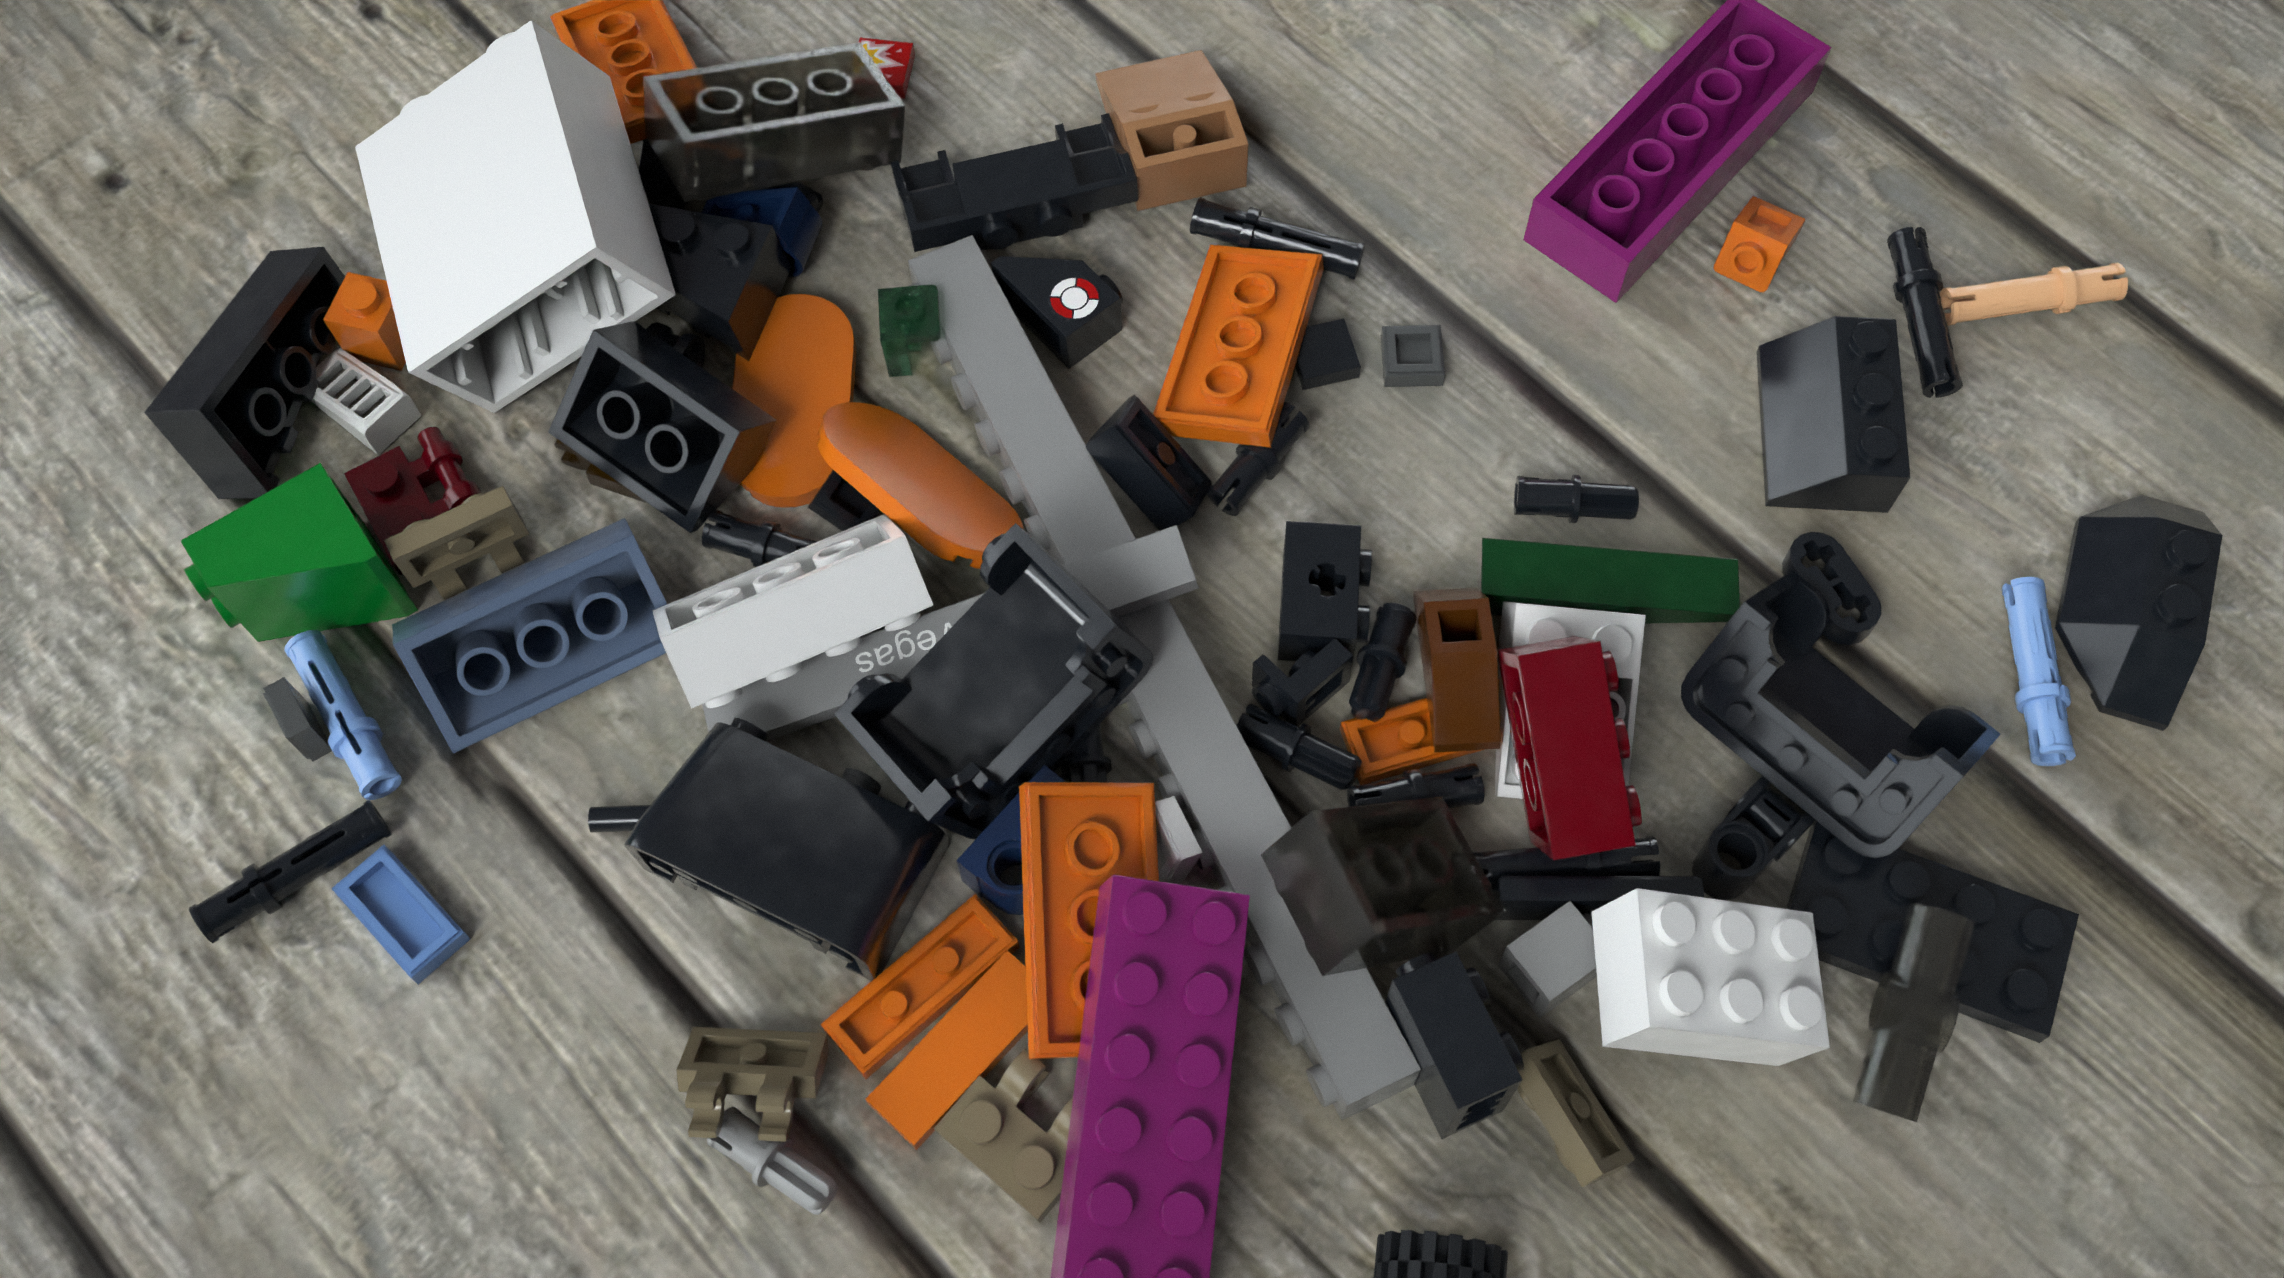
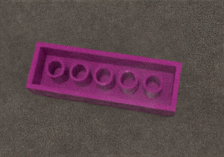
M1727 0L1533 199L1523 240L1617 303L1813 93L1832 47L1755 0Z
M1112 875L1099 887L1050 1278H1210L1250 895L1120 875Z

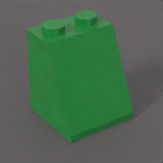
M321 463L181 540L193 562L184 571L196 591L205 601L211 599L215 608L230 628L241 623L257 642L295 636L309 630L326 631L408 617L418 611L366 524Z

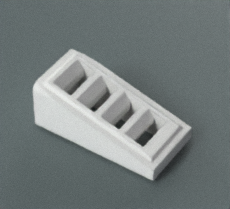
M340 347L317 365L316 379L319 381V384L311 402L377 455L381 454L422 416L407 393ZM342 369L345 370V371H344L342 374H340L333 382H331L324 390H321V389H320V388H322L330 379H332L339 371H341ZM354 378L358 380L338 399L333 398ZM367 389L371 390L351 409L348 408ZM380 399L383 400V402L380 405H378L369 415H367L365 418L361 417L377 401H379Z

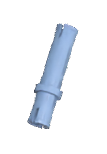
M2037 577L2016 578L2010 581L2011 585L2005 583L2002 586L2014 661L2019 679V691L2015 695L2016 708L2018 712L2024 714L2031 762L2038 766L2062 765L2066 763V760L2072 761L2076 756L2066 709L2071 704V697L2068 687L2062 685L2061 676L2059 675L2052 625L2047 608L2046 587L2044 581Z
M309 630L295 635L287 642L284 651L292 660L309 692L310 698L316 705L331 733L328 744L335 757L345 760L359 786L362 797L364 796L366 800H376L391 794L400 786L402 778L393 767L380 743L383 733L374 718L366 717L347 678L342 673L330 651L324 634L322 635L318 630Z

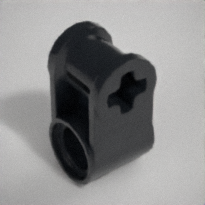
M1763 776L1733 806L1725 819L1712 832L1693 861V876L1702 878L1703 891L1712 898L1729 900L1743 894L1774 860L1777 862L1786 854L1815 821L1807 812L1801 814L1771 789L1772 783ZM1718 852H1725L1734 856L1739 861L1742 870L1731 869L1726 866L1719 858Z

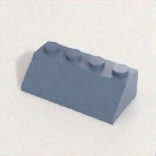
M624 518L392 624L393 646L451 751L456 753L665 654L666 651L658 634L653 610L667 605V602Z

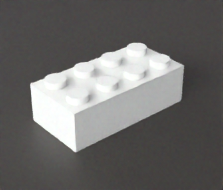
M883 514L653 610V615L660 640L691 709L704 703L707 708H715L735 700L743 693L741 687L757 680L766 678L767 682H776L796 674L803 668L802 661L825 652L828 657H833L849 652L862 643L861 636L879 628L885 627L886 631H896L918 621L921 618L919 611L933 606V602L905 534Z

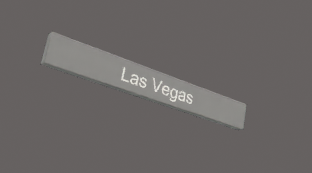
M1177 525L1062 565L1115 617H1120L1199 589ZM983 594L924 614L918 621L896 631L882 629L862 636V643L844 654L828 657L823 652L801 662L803 668L786 679L767 682L766 678H762L741 687L743 693L725 705L707 708L705 703L702 704L708 732L717 722L731 725L734 718H740L765 731L769 736L767 739L769 741L836 717L834 713L846 702L850 690L862 678L868 675L888 673L903 679Z

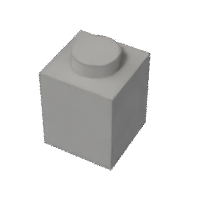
M1571 901L1507 945L1498 963L1499 968L1539 1018L1597 977L1592 915L1588 913L1581 915Z

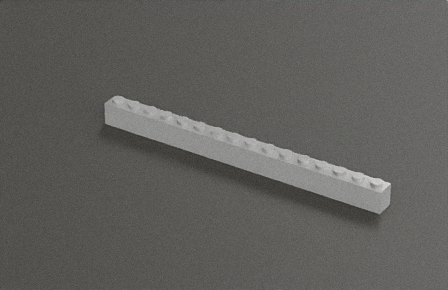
M973 235L908 260L912 285L905 287V293L911 309L918 320L927 317L933 329L928 331V338L935 356L941 365L950 362L956 375L951 377V382L955 394L964 410L974 408L980 422L975 423V429L988 457L997 454L1005 468L999 471V475L1008 498L1013 505L1022 501L1029 515V518L1024 519L1027 532L1061 565L1135 540V536L1093 458L1087 451L1085 443ZM1165 600L1117 617L1153 655L1152 665L1147 674L1117 706L1124 703L1127 704L1135 722L1129 724V728L1138 751L1144 759L1153 756L1163 774L1162 777L1157 778L1158 787L1163 799L1175 796L1203 852L1196 862L1199 868L1203 870L1211 867L1221 886L1217 890L1250 895L1246 937L1251 946L1244 949L1245 956L1258 983L1263 986L1270 982L1282 1005L1275 1008V1013L1287 1040L1292 1046L1301 1042L1313 1064L1312 1067L1306 1069V1073L1319 1102L1323 1107L1333 1104L1342 1121L1414 1086L1421 1071L1420 1066L1169 600Z

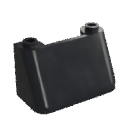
M1016 523L1006 533L993 539L983 552L980 576L990 588L903 679L888 673L868 675L862 678L852 687L846 702L834 713L928 822L968 839H976L1019 793V786L1024 782H1029L1044 765L1054 772L1147 674L1153 660L1151 651L1047 550Z
M1792 570L1743 602L1687 673L1681 685L1683 705L1695 721L1850 849L1862 856L1874 858L1890 855L1908 839L2001 734L1975 713L1964 707L1954 705L1938 707L1929 713L1915 729L1813 648L1829 625L1830 610L1822 594Z
M734 718L731 725L717 722L640 817L625 842V847L644 870L672 884L678 876L684 885L694 890H697L699 887L809 941L814 949L824 954L829 951L836 957L847 961L846 968L870 981L874 980L883 972L942 860L950 844L948 835L938 825L928 822L911 801H907L903 808L766 742L769 737L768 734L746 720Z

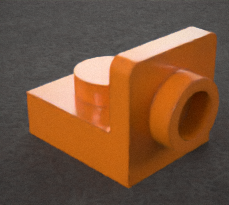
M1752 196L1734 220L1714 264V271L1756 291L1765 292L1770 286L1781 261L1797 239L1806 219Z

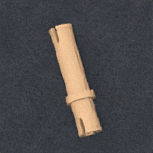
M2118 262L2107 266L2073 271L2068 266L2051 268L2052 271L2045 275L1957 288H1943L1940 292V300L1943 311L1951 309V313H1945L1948 326L1961 322L2049 309L2053 313L2062 314L2071 312V309H2074L2076 305L2123 300L2128 290V278L2113 279V276L2122 275L2126 272L2123 265Z

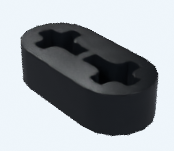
M1809 532L1799 536L1792 543L1782 562L1783 575L1793 570L1816 588L1826 599L1830 610V620L1824 635L1828 639L1844 645L1862 642L1869 636L1880 619L1881 603L1878 596L1841 544L1833 537L1820 532ZM1807 556L1811 561L1821 559L1826 565L1821 571L1817 566L1806 568L1802 561ZM1840 606L1846 611L1856 608L1861 615L1856 621L1852 616L1841 618L1837 611Z

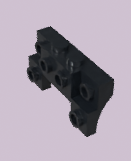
M1109 113L1101 115L1100 124L1065 131L1063 123L1055 125V141L953 163L954 177L946 150L937 152L938 160L901 168L899 160L890 162L914 252L948 245L973 235L981 251L1004 249L1013 243L1044 236L1056 237L1070 230L1083 228L1082 214L1138 201L1137 178L1129 153L1124 150L1117 137Z

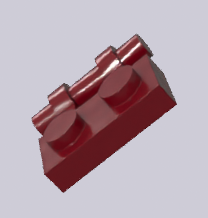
M438 427L425 428L418 434L417 439L423 452L420 458L409 462L401 447L397 446L344 473L385 553L399 575L403 573L393 561L384 541L385 539L401 533L408 525L416 521L431 519L460 506L467 498L482 493L477 483L466 478L461 469L463 459L460 452L452 441L445 440ZM440 480L445 493L443 498L432 503L424 488Z

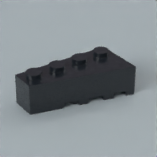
M324 246L270 251L144 412L218 499L258 498L276 488L280 478L273 474L282 453H291L299 433L292 427L302 402L312 401L319 384V381L316 379V368L321 355H330L336 342L335 337L323 319L345 275Z

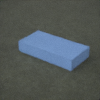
M385 845L381 846L331 888L418 985L471 939Z

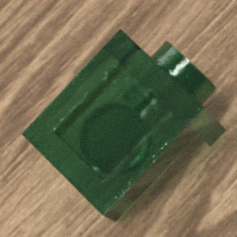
M933 284L878 289L880 342L889 377L912 375L911 352H921L922 342L938 341L941 338L939 294L937 287Z

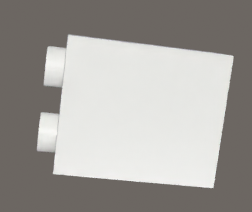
M532 20L517 31L496 39L488 47L485 54L428 95L420 96L410 101L403 107L399 116L355 147L408 373L490 412L495 413L580 358L594 329L637 321L676 295L610 76Z

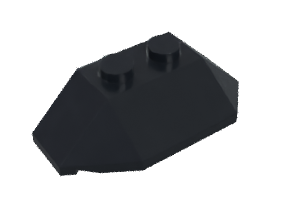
M2140 495L2083 515L2075 522L2055 629L2077 671L2093 691L2090 696L2099 712L2162 731L2169 726L2205 646L2223 535L2204 512Z

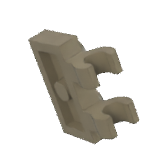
M501 486L490 492L475 494L467 498L460 506L431 519L416 521L408 525L401 533L384 541L393 561L413 588L432 580L443 599L446 600L468 589L456 569L488 553L492 556L501 573L525 563L514 541L529 535V532L504 486Z
M693 1027L676 1069L679 1092H687L685 1106L686 1108L694 1109L692 1121L688 1129L689 1137L717 1138L722 1128L726 1094L757 1096L756 1112H763L758 1140L787 1142L792 1127L795 1098L816 1099L829 1055L827 1033Z
M1024 1049L1009 1065L995 1088L979 1075L934 1127V1130L1041 1223L1061 1197L1073 1097L1060 1111L1047 1133L1019 1110L1049 1076V1072L1045 1070L1046 1065L1038 1059H1029V1051Z

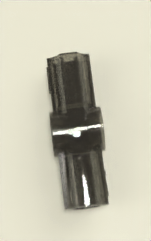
M1918 903L1910 904L1891 972L1887 971L1882 976L1872 1001L1868 1024L1873 1034L1863 1061L1861 1075L1855 1088L1856 1092L1853 1102L1917 1122L1937 1052L1941 1053L1944 1051L1956 1025L1960 999L1959 995L1955 993V988L1961 967L1966 958L1974 921L1940 908Z

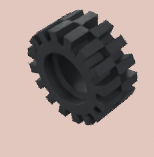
M1401 1230V1233L1388 1231L1385 1232V1235L1379 1234L1377 1238L1374 1278H1506L1508 1252L1501 1250L1502 1247L1496 1244H1486L1484 1240L1476 1238L1463 1239L1462 1235L1450 1234L1449 1236L1438 1235L1434 1231H1424V1234H1419L1413 1230Z

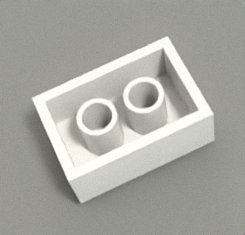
M1639 888L1591 912L1603 1047L1780 1066L1830 1048L1813 913Z

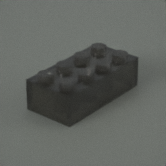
M861 43L643 76L645 136L684 202L710 200L717 196L749 190H765L771 186L804 180H819L826 176L858 170L868 171L880 166L891 165L890 162L898 160L901 163L905 104Z

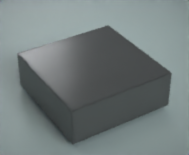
M1441 325L1382 326L1380 338L1384 387L1443 386L1445 367Z
M285 677L263 688L265 690L263 695L286 739L307 760L315 761L332 751L328 744V739L309 703Z

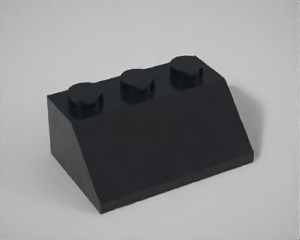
M1834 316L1760 345L1756 353L1765 506L1888 513L1911 478L1896 319Z
M633 321L593 330L548 433L686 531L693 533L705 523L709 514L716 510L753 470L777 420Z

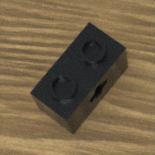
M1286 521L1277 660L1297 661L1304 653L1311 649H1315L1317 652L1321 651L1333 639H1337L1353 654L1354 658L1356 642H1368L1370 605H1358L1359 586H1370L1372 550L1360 549L1361 525ZM1321 591H1329L1330 596L1320 595Z

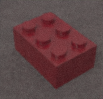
M1577 636L1498 649L1497 655L1530 842L1553 860L1636 846L1633 827L1641 825L1642 814L1635 787L1633 785L1625 786L1621 760L1630 757V744L1623 719H1614L1609 692L1618 690V674L1612 653L1610 651L1602 652L1601 641Z

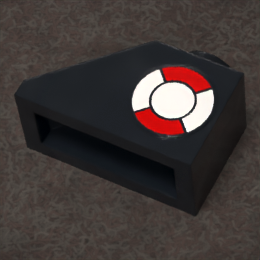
M999 256L991 262L992 272L1016 317L1068 369L1122 331L1121 303L1123 298L1118 287L1108 276L1104 274L1098 276L1083 260Z

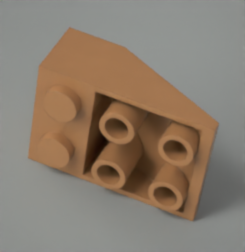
M1202 50L1095 73L1096 83L1106 114L1109 113L1117 137L1124 150L1129 153L1137 178L1138 201L1135 202L1137 211L1247 186L1249 144L1234 101Z

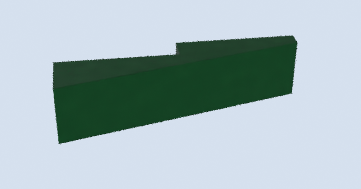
M1482 538L1481 592L1489 598L1491 615H1502L1503 602L1641 614L1646 615L1645 624L1728 622L1740 607L1738 559Z

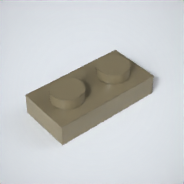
M1560 1039L1526 1049L1520 1053L1524 1063V1070L1519 1072L1523 1080L1518 1087V1092L1525 1104L1537 1113L1555 1142V1151L1559 1160L1566 1169L1576 1176L1582 1188L1618 1172L1635 1160Z

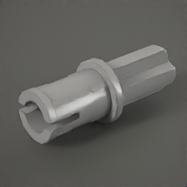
M730 1107L725 1110L719 1136L717 1138H707V1144L726 1157L728 1156L751 1173L752 1182L758 1187L770 1184L812 1214H821L829 1206L838 1191V1185L834 1179L793 1151L792 1139L788 1138L787 1142L758 1140L759 1125L736 1107Z

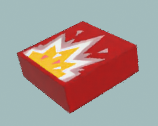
M860 37L849 78L851 93L905 99L915 59L913 43Z

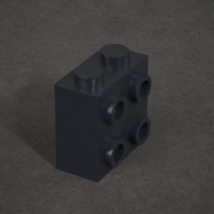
M1453 952L1436 960L1433 953H1425L1402 964L1396 970L1398 977L1392 980L1385 1003L1421 1068L1414 1085L1441 1139H1444L1503 1112L1523 1080L1519 1072L1524 1070V1063L1511 1035L1506 1030L1498 1033L1486 1010L1491 1005V1001L1481 976L1473 967L1466 970L1457 952Z

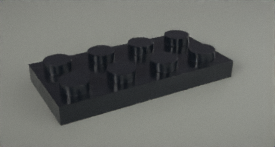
M1815 821L1810 828L1786 909L1813 913L1819 961L2038 1043L2050 1036L2079 917L2077 913L1901 849L1895 850L1890 855L1878 858L1862 856L1850 849L1818 821Z

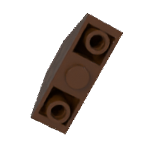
M1477 588L1414 591L1413 601L1417 617L1416 623L1434 753L1500 749L1497 647L1489 598Z

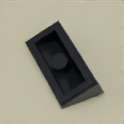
M1135 394L1120 406L1086 444L1087 451L1159 531L1175 525L1178 526L1193 517L1206 496L1207 490L1213 484L1209 477Z

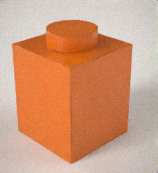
M347 272L323 319L340 347L359 361L402 371L406 361L387 281Z

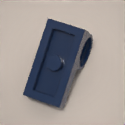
M798 187L710 194L701 212L772 225L791 266L788 277H796L803 272L823 227V220Z
M1044 765L1029 782L1065 781ZM1019 793L956 860L963 883L980 897L988 900L997 909L1012 915L1024 914L1023 884L1016 886L1006 885L999 880V877L1008 867L1022 866Z

